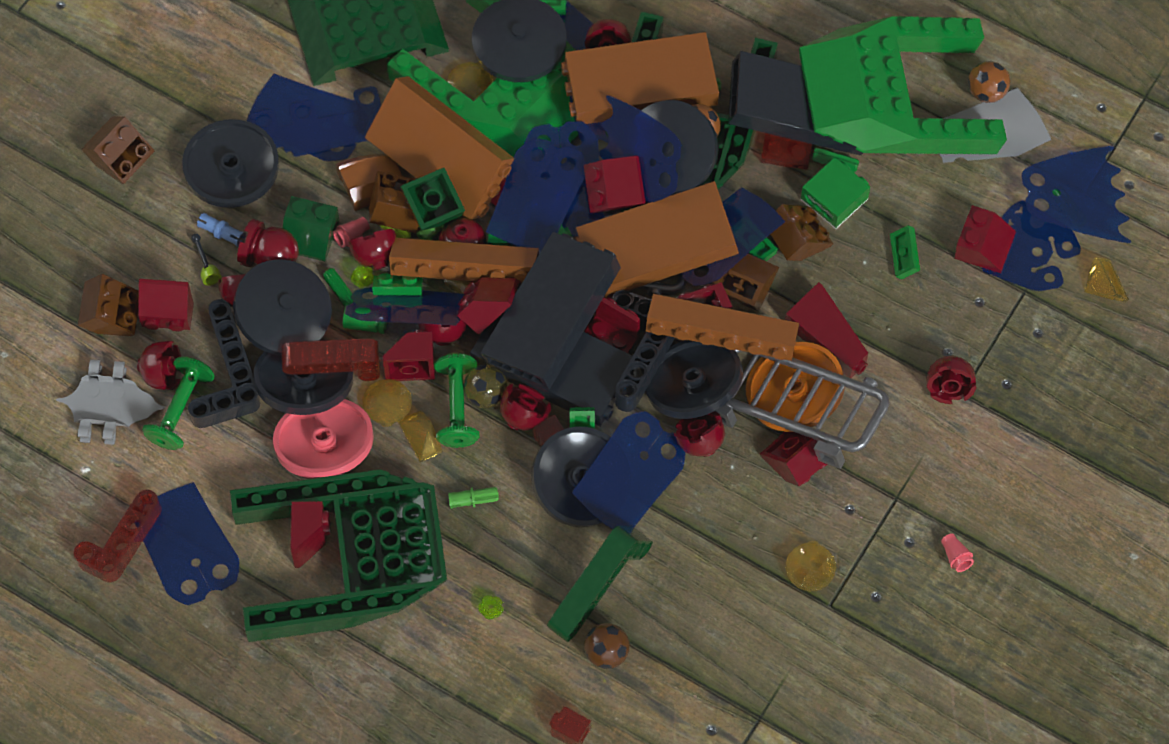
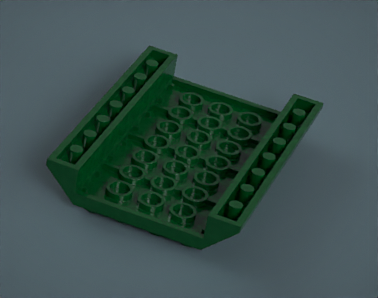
M288 0L313 86L336 81L335 71L395 56L402 49L411 52L424 48L427 57L449 52L433 0Z

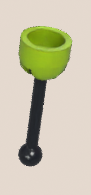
M195 233L191 236V240L196 244L205 266L201 270V279L204 285L211 286L218 283V279H221L222 276L216 266L208 263L200 243L201 237Z

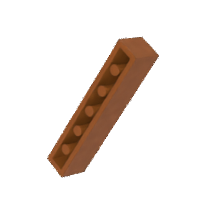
M395 238L389 255L391 275L475 282L482 277L516 278L519 281L518 285H521L539 256V248Z
M653 294L647 316L646 332L676 337L680 340L700 342L705 345L725 347L729 350L750 352L754 355L770 356L778 360L792 361L799 323Z

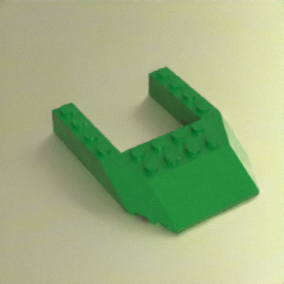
M466 0V3L482 13L488 6L499 0ZM567 41L565 52L576 51ZM404 49L387 63L388 78L392 82L396 78L409 76L514 157V160L519 164H532L535 167L547 169L590 125H577L575 116L571 117L569 103L572 102V98L566 95L565 82H568V77L563 76L561 62H565V53L558 66L544 77L529 82H509L497 78L475 101H472Z
M891 16L842 27L799 48V55L814 132L823 136H829L841 144L843 142L849 143L856 147L855 150L862 153L997 154L1007 141L1003 119L913 117L900 52L975 53L984 40L980 18Z

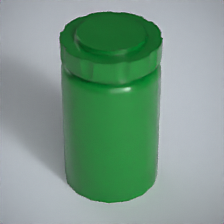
M346 304L343 315V328L385 334L389 321L388 310L383 309L381 311L376 308Z

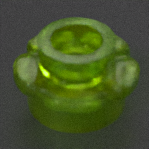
M358 266L351 274V282L357 285L358 288L368 287L374 279L372 268L369 266L366 268Z
M487 595L482 598V602L478 605V610L486 619L493 620L503 613V602L497 596Z

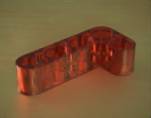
M374 339L286 343L282 346V371L286 374L357 371L360 380L374 381L380 378L379 344Z
M143 490L136 495L103 548L88 541L80 542L75 546L74 557L83 571L108 583L120 578L160 515L161 505L156 493L152 490ZM135 522L141 523L140 526L135 529L130 528V526ZM121 543L127 544L122 550L116 549ZM92 553L89 559H81L84 554ZM108 564L114 565V567L109 571L103 570V568Z

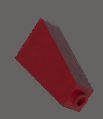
M818 282L786 313L785 320L799 323L797 335L802 340L818 344L829 350L839 361L843 374L846 377L852 378L855 374L860 375L868 366V351L824 286Z

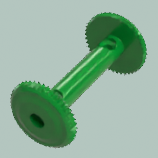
M463 353L445 354L434 363V369L437 372L446 374L449 377L450 426L439 430L436 433V439L442 445L453 448L470 446L480 438L478 430L465 426L463 375L472 372L477 367V361L470 355Z
M187 356L178 357L174 360L173 365L184 375L160 426L146 424L142 428L144 436L150 442L169 450H177L184 445L181 437L173 432L196 382H212L215 377L208 365Z

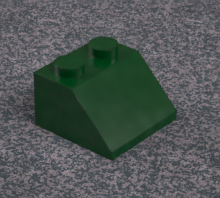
M445 167L400 187L421 231L440 227L456 218H460L465 212Z
M291 196L284 215L282 228L290 232L298 242L299 256L326 262L334 239L333 231L336 230L340 221L338 207Z

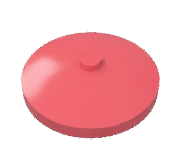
M344 399L335 407L317 414L293 415L286 413L275 428L273 445L277 459L285 469L297 476L315 479L342 475L358 466L370 452L374 434L371 420L364 409L354 402Z

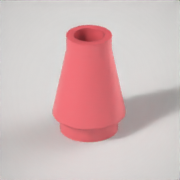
M360 217L357 220L338 225L336 230L333 231V237L340 247H350L348 242L360 237L365 231L369 230V223L364 217Z
M953 533L942 538L941 543L944 546L951 568L957 572H962L973 565V554Z

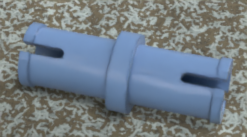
M206 213L200 215L199 219L203 220V222L197 221V226L213 233L215 238L219 240L223 238L239 247L240 242H244L238 238L245 239L246 234L229 226L228 222L224 220L219 221Z

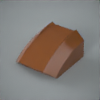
M386 154L364 155L335 164L337 175L340 181L342 180L354 211L370 206L377 171L402 176L396 162Z

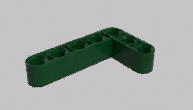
M632 526L615 527L552 615L547 627L566 642L571 641L627 561L642 559L650 550L653 542Z

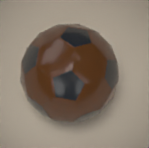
M612 623L599 624L593 627L588 632L584 641L586 657L594 666L602 669H611L619 666L626 660L629 653L630 645L627 634L619 626Z

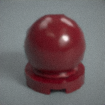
M256 219L249 221L244 230L248 232L245 243L240 242L238 247L237 262H240V265L251 267L254 263L258 265L269 260L279 259L296 262L299 254L298 242L290 232L279 227L265 229L264 222Z

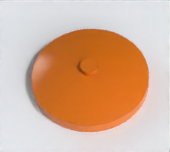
M795 343L793 358L844 376L839 361L829 350L814 343ZM761 357L751 369L746 382V397L749 405L775 361ZM779 364L755 407L772 413L797 369ZM801 371L776 415L793 421L818 377ZM823 379L798 423L811 428L816 426L840 385ZM845 387L842 393L840 394L838 400L836 401L835 405L833 406L831 412L829 413L828 417L831 416L832 413L839 406L844 394ZM758 419L761 423L772 429L784 432H793L783 427Z

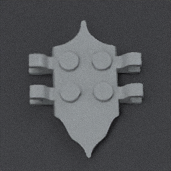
M90 359L88 375L81 378L77 389L67 397L56 399V401L68 405L73 413L74 422L80 423L78 429L80 442L90 443L92 424H103L102 438L105 439L104 444L115 445L116 426L129 427L132 423L146 419L153 412L165 408L156 403L150 394L139 389L135 382L125 379L127 372L125 362L115 361L113 376L109 377L101 376L102 366H100V360Z

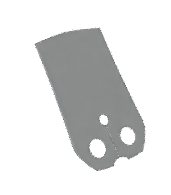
M1015 88L1007 92L997 102H983L943 118L1003 119L1007 141L997 154L939 155L942 157L943 163L954 162L959 157L965 158L967 161L1015 157L1050 141L1051 138L1035 108L1021 91Z

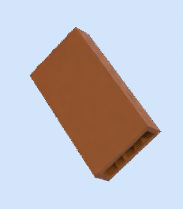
M706 32L565 52V62H561L562 74L568 77V82H565L566 95L572 98V102L569 103L571 117L575 116L577 125L635 117L647 106L665 100H676L690 105H718L719 90Z
M409 76L395 79L365 136L368 141L417 179L445 167L465 209L463 215L471 220L481 218L487 214L490 208L489 203L500 191L499 185L503 178L510 173L511 164L514 160V157Z
M715 181L576 227L579 235L575 237L576 241L581 243L583 241L589 242L595 248L602 251L604 249L609 250L617 256L616 258L621 269L604 298L613 296L619 290L629 291L739 254Z

